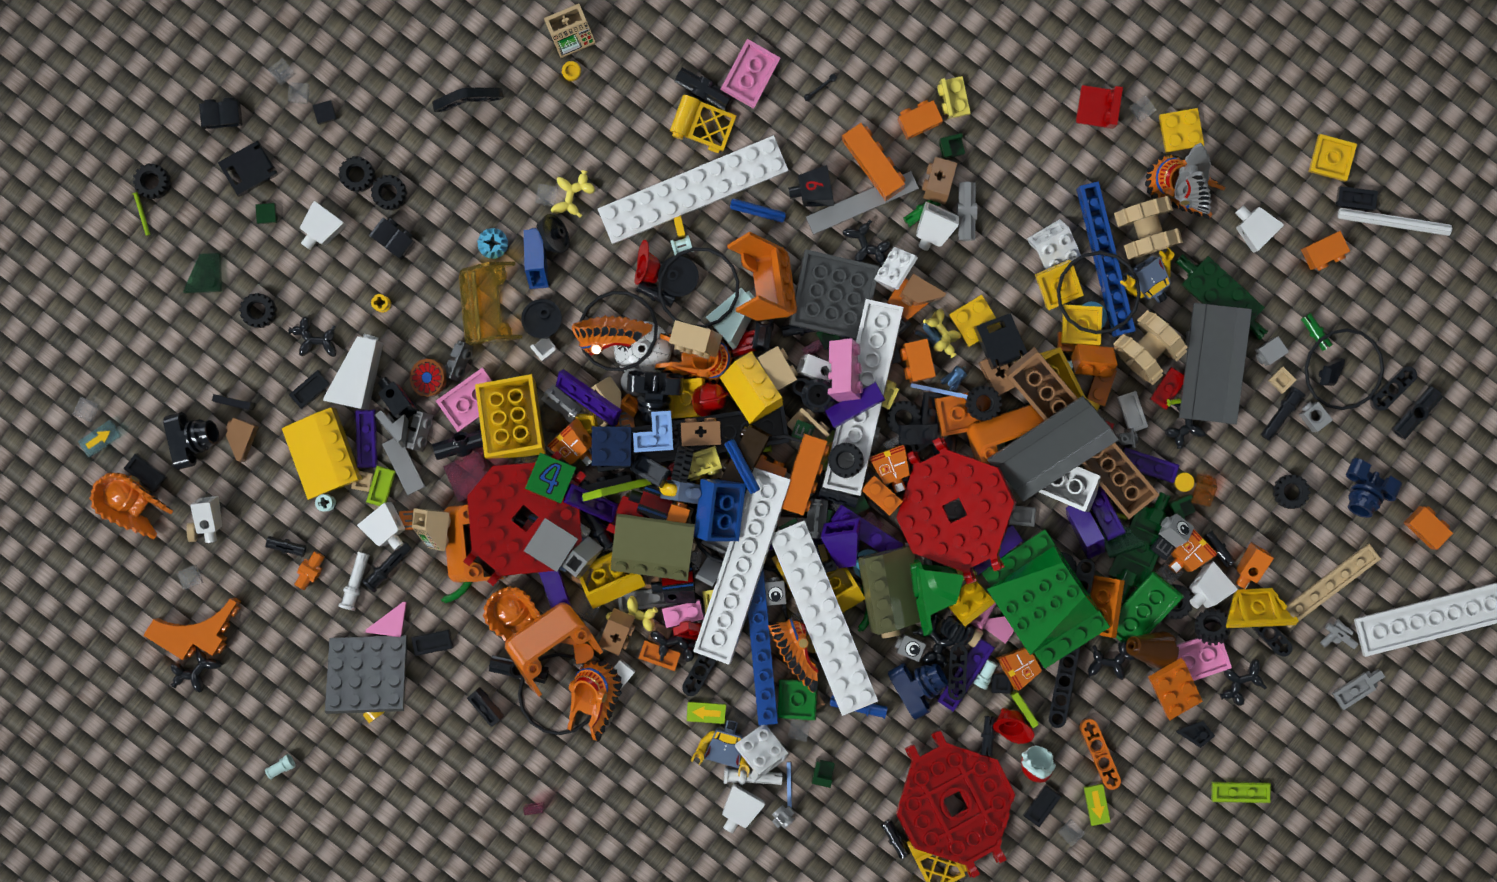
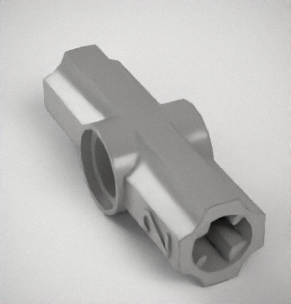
M959 182L956 212L959 216L958 241H975V220H977L978 211L977 203H975L976 182Z

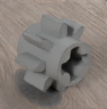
M782 805L772 814L775 818L772 822L777 828L782 826L785 829L795 820L792 816L795 812L790 806L785 808Z

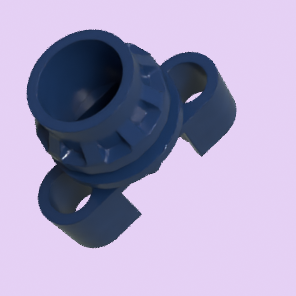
M1354 458L1346 472V477L1357 483L1352 485L1350 489L1348 509L1357 516L1370 518L1380 508L1384 499L1387 501L1396 500L1402 483L1392 476L1383 480L1379 477V472H1369L1371 464L1362 459Z
M904 663L888 671L892 684L914 720L931 712L929 703L924 695L929 699H933L935 695L941 693L944 687L948 686L947 678L937 663L931 666L924 665L921 669L916 668L914 671L915 678Z

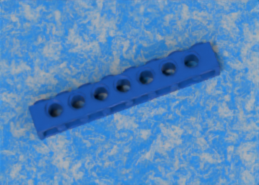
M1099 181L1079 186L1076 191L1091 251H1103L1117 255ZM1095 255L1093 259L1110 328H1113L1125 321L1131 313L1125 286L1120 283L1121 280L1123 281L1119 261L1116 258ZM1131 317L1127 324L1113 331L1112 336L1116 337L1135 332L1133 318Z
M762 569L748 611L758 725L778 724L764 570Z

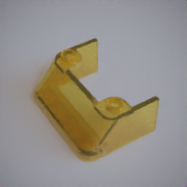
M486 262L463 268L460 271L459 283L463 327L467 344L477 345L522 339V335H512V329L509 324L502 323L498 285H502L507 278L505 268L515 266V262Z

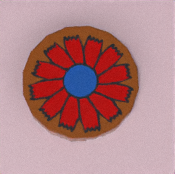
M422 359L414 364L410 372L411 387L420 396H436L443 391L446 385V370L437 360Z

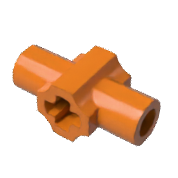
M314 551L309 560L304 559L298 568L297 573L299 577L294 585L302 590H306L310 581L314 583L321 574L323 568L320 565L325 556Z

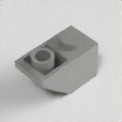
M588 536L572 550L561 566L576 578L581 579L604 548Z

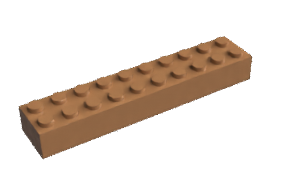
M1035 347L1005 371L1009 380L1044 421L1078 399ZM1116 442L1082 463L1086 470L1101 476L1099 485L1128 519L1159 496L1156 489Z

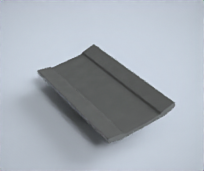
M1193 303L1179 418L1237 425L1252 309Z
M1081 396L989 457L987 461L991 465L1000 468L1004 478L1015 489L1019 497L1025 501L1118 441L1119 438L1084 396Z

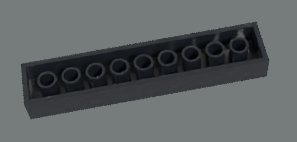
M784 405L752 423V425L772 436L788 435ZM741 411L697 417V422H704V418H716V421H720L721 445H715L718 454L728 452L725 443L732 439L739 445L742 439L739 436L743 428H748L750 425ZM685 419L672 421L678 430V438L673 445L674 450L634 452L633 433L647 432L649 425L632 427V465L639 453L656 463L675 460L678 446H682L681 423H685ZM702 426L699 427V430H695V434H699L700 438L703 437V434L707 433V430H703ZM789 439L769 440L767 446L789 443ZM705 445V446H682V447H687V448L694 449V452H695V451H698V450H701V449H704V448H708V447H711V446H714V445ZM597 466L598 472L632 467Z

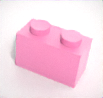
M697 599L696 603H680L662 608L666 628L680 625L683 621L694 622L704 619L700 599Z

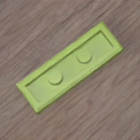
M1212 782L1211 801L1271 803V783Z

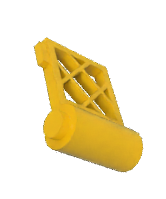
M683 95L670 132L673 133L672 136L674 138L683 140V137L694 140L708 146L707 150L718 154L719 151H724L737 115L701 102L694 97ZM702 108L710 110L713 118L703 121L701 117ZM723 115L731 118L729 125L721 128L717 118ZM715 120L719 130L709 134L705 123ZM702 125L706 136L701 138L694 136L695 128ZM721 133L723 138L721 146L713 143L712 135Z
M910 840L907 841V845L926 882H930L932 874L942 876L940 882H955L966 876L964 873L967 871L965 865L954 863L950 860L947 861L938 858V856H932V854L914 849ZM926 858L934 860L931 869L923 867L920 861ZM937 861L946 864L943 873L934 870ZM950 865L958 867L960 873L954 876L947 875Z

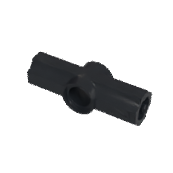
M683 67L674 80L675 83L689 90L696 98L704 102L708 101L722 110L726 109L732 96L716 87L709 79L703 76L699 77Z
M768 319L769 323L761 324L765 320L756 321L752 348L758 352L769 351L771 335L774 329V319Z
M1429 386L1415 403L1406 409V413L1391 428L1393 433L1405 440L1422 421L1427 419L1430 411L1443 398L1442 393ZM1416 408L1420 410V416L1418 418L1414 415V410Z
M481 430L471 433L460 431L455 433L450 439L433 443L432 447L436 460L454 455L465 457L470 455L474 449L483 447Z
M492 655L489 672L512 676L515 679H524L522 674L515 672L516 665L512 659ZM542 666L540 674L533 681L545 684L548 678L549 667Z

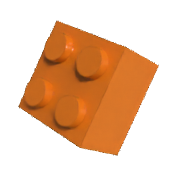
M928 339L902 345V349L899 352L901 360L906 363V368L904 369L906 380L909 379L910 383L936 377Z

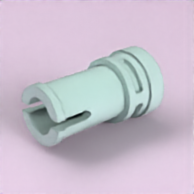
M987 660L981 673L978 674L973 683L987 690L991 682L990 679L998 665L993 661Z
M287 754L279 759V762L267 767L265 773L269 779H273L282 772L295 768V761L291 755Z

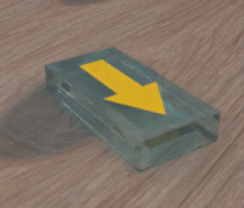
M109 420L79 440L78 443L86 455L92 457L122 435L112 420Z

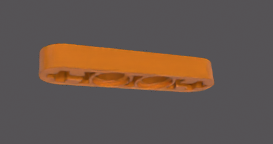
M1086 718L1081 721L1080 730L1102 783L1110 790L1117 789L1120 786L1121 779L1096 721ZM1089 722L1091 725L1094 724L1091 730L1093 734L1098 733V736H1092L1089 739L1087 738L1090 737L1091 734L1088 730H1084V728L1087 727L1086 723ZM1094 740L1101 741L1102 746L1099 750L1092 749L1091 744ZM1104 757L1108 758L1109 765L1106 768H1101L1099 760ZM1109 771L1110 775L1116 778L1114 785L1107 783L1109 777L1106 773L1103 775L1102 772Z

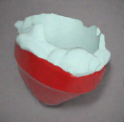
M1035 745L1021 754V768L1027 778L1034 782L1042 783L1052 776L1056 764L1054 763L1052 753L1046 748Z

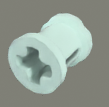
M689 235L677 241L670 240L674 255L692 248Z
M330 494L320 495L315 500L316 508L322 512L331 511L336 505V499ZM329 500L327 506H323L322 502Z

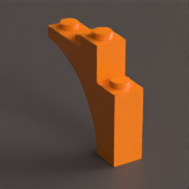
M235 597L230 598L218 613L197 624L181 625L170 623L160 618L153 619L143 636L181 660L188 657L191 658L196 652L195 646L211 656L218 653L221 654L227 645L225 643L227 637L221 633H225L229 628L230 623L228 622L232 616L235 617L239 612L241 601Z

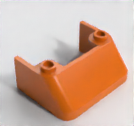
M752 232L746 233L727 245L728 249L741 254L742 266L753 272L756 297L737 307L736 312L756 321L789 317L797 312L790 258L783 247Z
M1026 405L997 415L991 420H982L971 424L968 427L967 436L974 459L990 464L987 459L998 452V444L1021 437L1044 422V419L1032 405Z
M468 505L447 507L444 512H449L451 518L447 531L449 542L446 547L449 578L456 583L487 581L492 575L484 576V569L479 563L473 562L468 566L463 562L467 557L464 524H469ZM506 575V576H501L500 579H505V578H507V575Z
M564 602L557 604L510 636L505 642L507 653L529 687L539 697L542 694L533 679L542 670L538 657L570 636L575 643L583 644L588 641L594 650L599 654L603 653L585 623L574 609Z

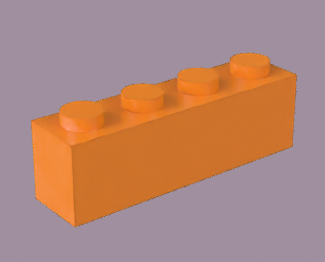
M860 123L842 135V142L886 202L904 190V182L906 180L901 172L897 173L893 168L895 165L889 156L886 158L883 154L884 149L881 144L873 140L871 130Z
M804 433L789 478L791 481L782 509L804 515L805 511H809L811 505L809 497L811 493L814 494L817 482L814 481L816 475L821 474L823 468L821 460L823 456L826 457L829 450L826 440Z

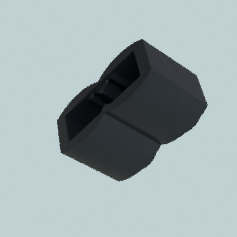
M224 98L221 102L207 99L204 100V103L199 104L202 128L217 129L243 126L241 103L235 100V98Z
M383 217L369 236L402 260L415 243L412 240L413 235L405 229L403 232L397 228L398 223L390 217L387 220Z

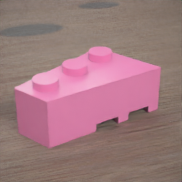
M852 338L829 341V363L831 364L832 372L828 374L829 380L832 379V388L828 389V395L838 402L861 399L860 393H863V385L859 380V374L862 373L860 362L858 363L860 346Z

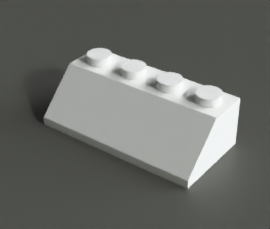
M1076 467L1040 490L1039 493L1084 512H1089L1097 495L1101 476L1081 467Z

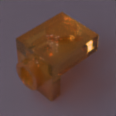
M1197 474V484L1192 494L1191 502L1210 507L1218 488L1216 479L1207 474Z

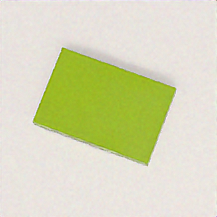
M644 478L583 493V502L651 485V482Z

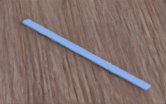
M913 383L910 386L965 399L968 397L966 394Z
M787 762V807L790 806L792 808L791 762Z

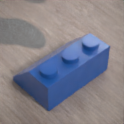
M701 479V496L698 499L694 537L705 541H739L746 488L745 483L719 479Z

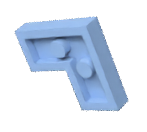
M671 411L651 412L652 432L633 433L634 452L674 450Z

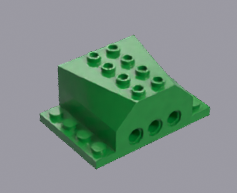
M1046 529L1000 558L1005 568L994 571L991 565L982 572L990 585L987 591L1030 655L1035 653L1045 669L1111 627Z

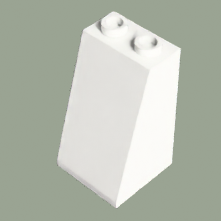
M364 334L363 337L357 336L327 390L323 401L369 410L383 343L378 341V337Z

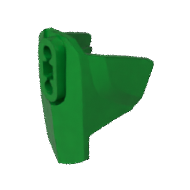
M917 559L914 560V563H910L914 597H916L923 634L927 636L933 630L930 616L957 603L963 576L955 574L956 569L949 566L922 565L920 560Z

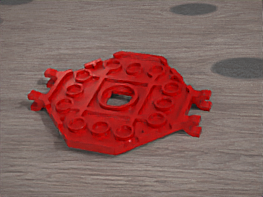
M939 437L933 440L935 447L940 452L939 454L921 462L917 451L906 454L909 462L913 465V469L896 519L912 553L962 571L966 584H971L977 581L972 568L989 559L994 571L1005 568L999 553L1016 501L999 467L948 449L945 439ZM959 498L967 516L951 523L944 506Z
M558 451L552 455V458L557 460L562 457ZM536 462L492 466L467 495L472 551L463 562L470 566L477 556L495 570L493 575L487 580L492 586L497 583L501 576L554 571L524 552L544 518L578 539L569 554L582 541L579 509L564 503V498L562 503H558L525 489ZM579 471L569 484L578 486L586 475ZM523 505L538 517L526 532L511 520Z
M936 731L931 736L938 747L919 756L915 745L904 748L912 761L896 815L914 849L965 865L969 877L975 878L980 873L974 861L991 852L996 863H1002L1007 860L1000 846L1015 793L997 759L949 744L944 739L942 732ZM959 791L967 809L951 816L944 803V799Z

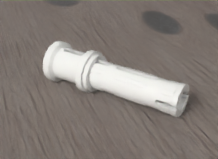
M357 552L348 586H345L343 589L344 596L342 602L338 605L339 607L355 611L356 608L354 606L357 596L361 593L359 587L370 556L369 554Z
M728 766L724 768V784L734 782L743 785L747 782L782 785V773L768 772L754 782L750 776L752 771H750L749 777H747V772L743 770L740 772L739 777L738 769H729Z

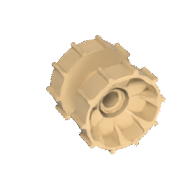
M1168 196L1139 203L1114 213L1118 227L1134 224L1139 240L1124 245L1128 259L1142 257L1183 243L1178 228L1163 232L1158 216L1173 211Z
M1147 310L1137 320V326L1144 333V337L1137 343L1131 337L1122 334L1113 343V348L1120 359L1144 381L1154 385L1163 376L1162 372H1164L1156 362V359L1164 353L1168 358L1178 361L1187 352L1186 349L1188 347L1181 339V336L1168 323L1157 316L1156 313L1154 314Z

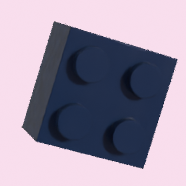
M592 426V466H632V427Z

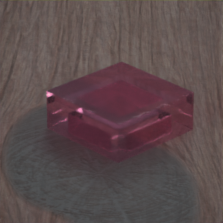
M818 339L803 348L802 352L804 355H812L821 350L823 345Z
M544 802L525 804L523 807L524 815L544 813Z

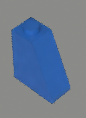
M537 228L524 230V265L530 289L549 288L546 250Z

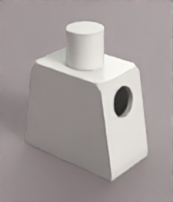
M314 201L300 226V229L307 233L301 244L311 250L316 242L326 246L347 224Z
M926 201L917 227L916 236L921 239L919 247L926 251L929 250L932 244L941 247L958 227L959 216Z
M1243 205L1235 212L1242 220L1236 229L1253 253L1259 251L1284 226L1283 223L1260 207L1250 212Z
M810 354L800 358L796 370L798 376L809 380L820 378L827 380L829 383L832 381V379L829 380L828 374L832 372L831 364L828 361Z
M219 496L199 498L190 505L196 533H204L205 543L217 541L216 531L222 527Z
M392 502L383 503L357 525L379 547L390 544L395 551L404 545L398 535L405 530V527Z
M1211 562L1203 566L1189 588L1194 594L1190 599V604L1196 609L1202 604L1209 608L1217 605L1238 589L1215 562Z
M733 783L722 815L728 818L723 828L731 833L735 831L738 825L746 828L765 806V801Z

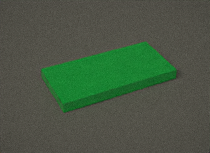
M1153 571L1121 605L1116 638L1119 641L1125 640L1127 642L1132 636L1149 634L1180 602L1183 594Z

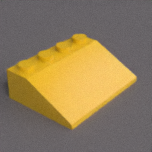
M532 374L475 384L485 459L529 457L539 455V453L546 454L536 381Z
M336 408L325 409L282 428L308 500L362 480Z

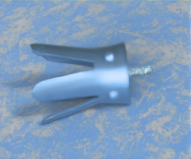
M927 323L923 324V329L928 336L920 331L915 333L922 339H928L931 347L942 338L941 334L934 327L931 328L927 325Z
M955 366L951 373L940 379L942 381L941 384L948 382L949 391L954 390L956 392L961 381L967 376L965 371H963L966 366L962 369Z

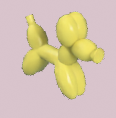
M581 170L582 174L578 177V183L572 185L566 179L557 177L558 185L567 192L565 202L553 205L551 208L552 213L558 214L567 210L570 214L577 215L579 218L582 217L577 206L572 202L574 193L581 190L588 194L595 192V187L587 182L588 176L586 174L588 171Z
M940 308L933 313L932 318L924 319L923 323H927L930 327H936L942 336L941 340L935 343L934 350L936 352L944 350L947 355H951V358H953L957 354L954 353V347L950 342L960 339L961 334L955 330L947 331L942 324L945 314L943 309Z
M630 596L627 601L628 614L634 616L637 620H641L647 631H652L655 627L652 618L658 612V609L653 607V609H648L644 613L638 610L636 598ZM608 612V613H607V615H606V619H607V620L609 619V617H610V615H611L612 612Z

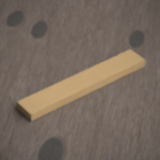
M1366 544L1289 602L1286 610L1293 618L1296 616L1298 621H1300L1381 560V558L1370 544Z

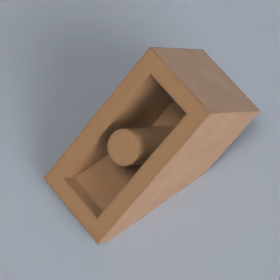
M912 274L899 297L902 298V302L909 306H912V304L918 306L942 300L946 293Z
M232 418L226 426V437L236 460L245 462L259 426L239 418Z

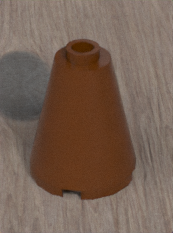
M1165 631L1132 636L1126 643V650L1129 655L1158 670L1176 661L1179 654V647L1176 646L1175 642L1177 641L1171 633Z

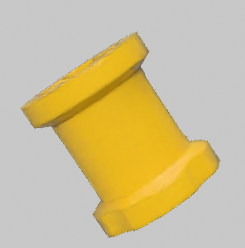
M382 294L375 295L371 300V305L376 311L385 313L391 308V300ZM381 299L385 301L382 308L377 305V303L381 302Z

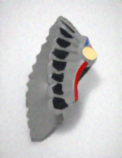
M1199 143L1185 157L1187 164L1179 170L1174 195L1176 200L1187 209L1193 208L1202 213L1209 214L1211 209L1209 204L1212 202L1209 199L1211 194H1209L1210 190L1208 189L1211 160L1207 150L1203 147L1202 143Z

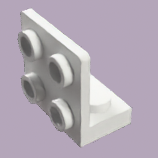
M1061 220L1054 222L1027 238L1029 244L1038 252L1045 270L1069 259L1073 261L1081 256L1070 228Z
M894 247L888 254L882 267L878 270L874 280L891 292L895 289L898 290L918 257Z
M761 725L735 744L736 749L753 769L750 776L754 782L785 761L788 755L786 749L767 725Z

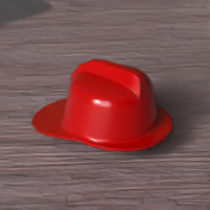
M643 240L639 247L637 270L634 279L635 285L640 284L641 281L656 283L658 280V272L661 267L657 257L649 253L647 240Z
M711 382L698 386L692 396L694 411L697 415L703 417L722 409L725 406L726 396L729 395V392L724 391L721 385Z
M1002 708L997 721L993 724L996 732L1013 743L1025 744L1032 741L1035 736L1031 727L1024 723L1022 714L1015 710Z

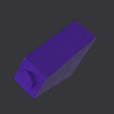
M1068 505L1066 507V515L1086 558L1090 559L1105 552L1104 537L1090 511L1084 512Z
M860 518L824 523L821 539L838 568L856 566L860 545Z

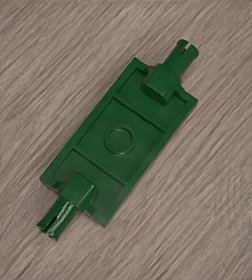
M1183 253L1175 261L1176 264L1187 272L1188 277L1181 285L1200 303L1252 309L1249 330L1259 340L1264 337V334H1267L1268 330L1256 321V317L1265 307L1213 259L1207 256L1199 265H1195Z
M1159 492L1154 507H1151V509L1144 507L1132 517L1107 573L1119 580L1125 581L1122 596L1123 602H1125L1130 587H1139L1151 574L1159 557L1149 548L1160 535L1162 521L1168 517L1164 511L1171 496L1165 495V493Z

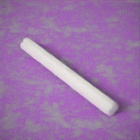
M1340 208L1338 211V219L1446 236H1449L1452 232V225L1346 208Z

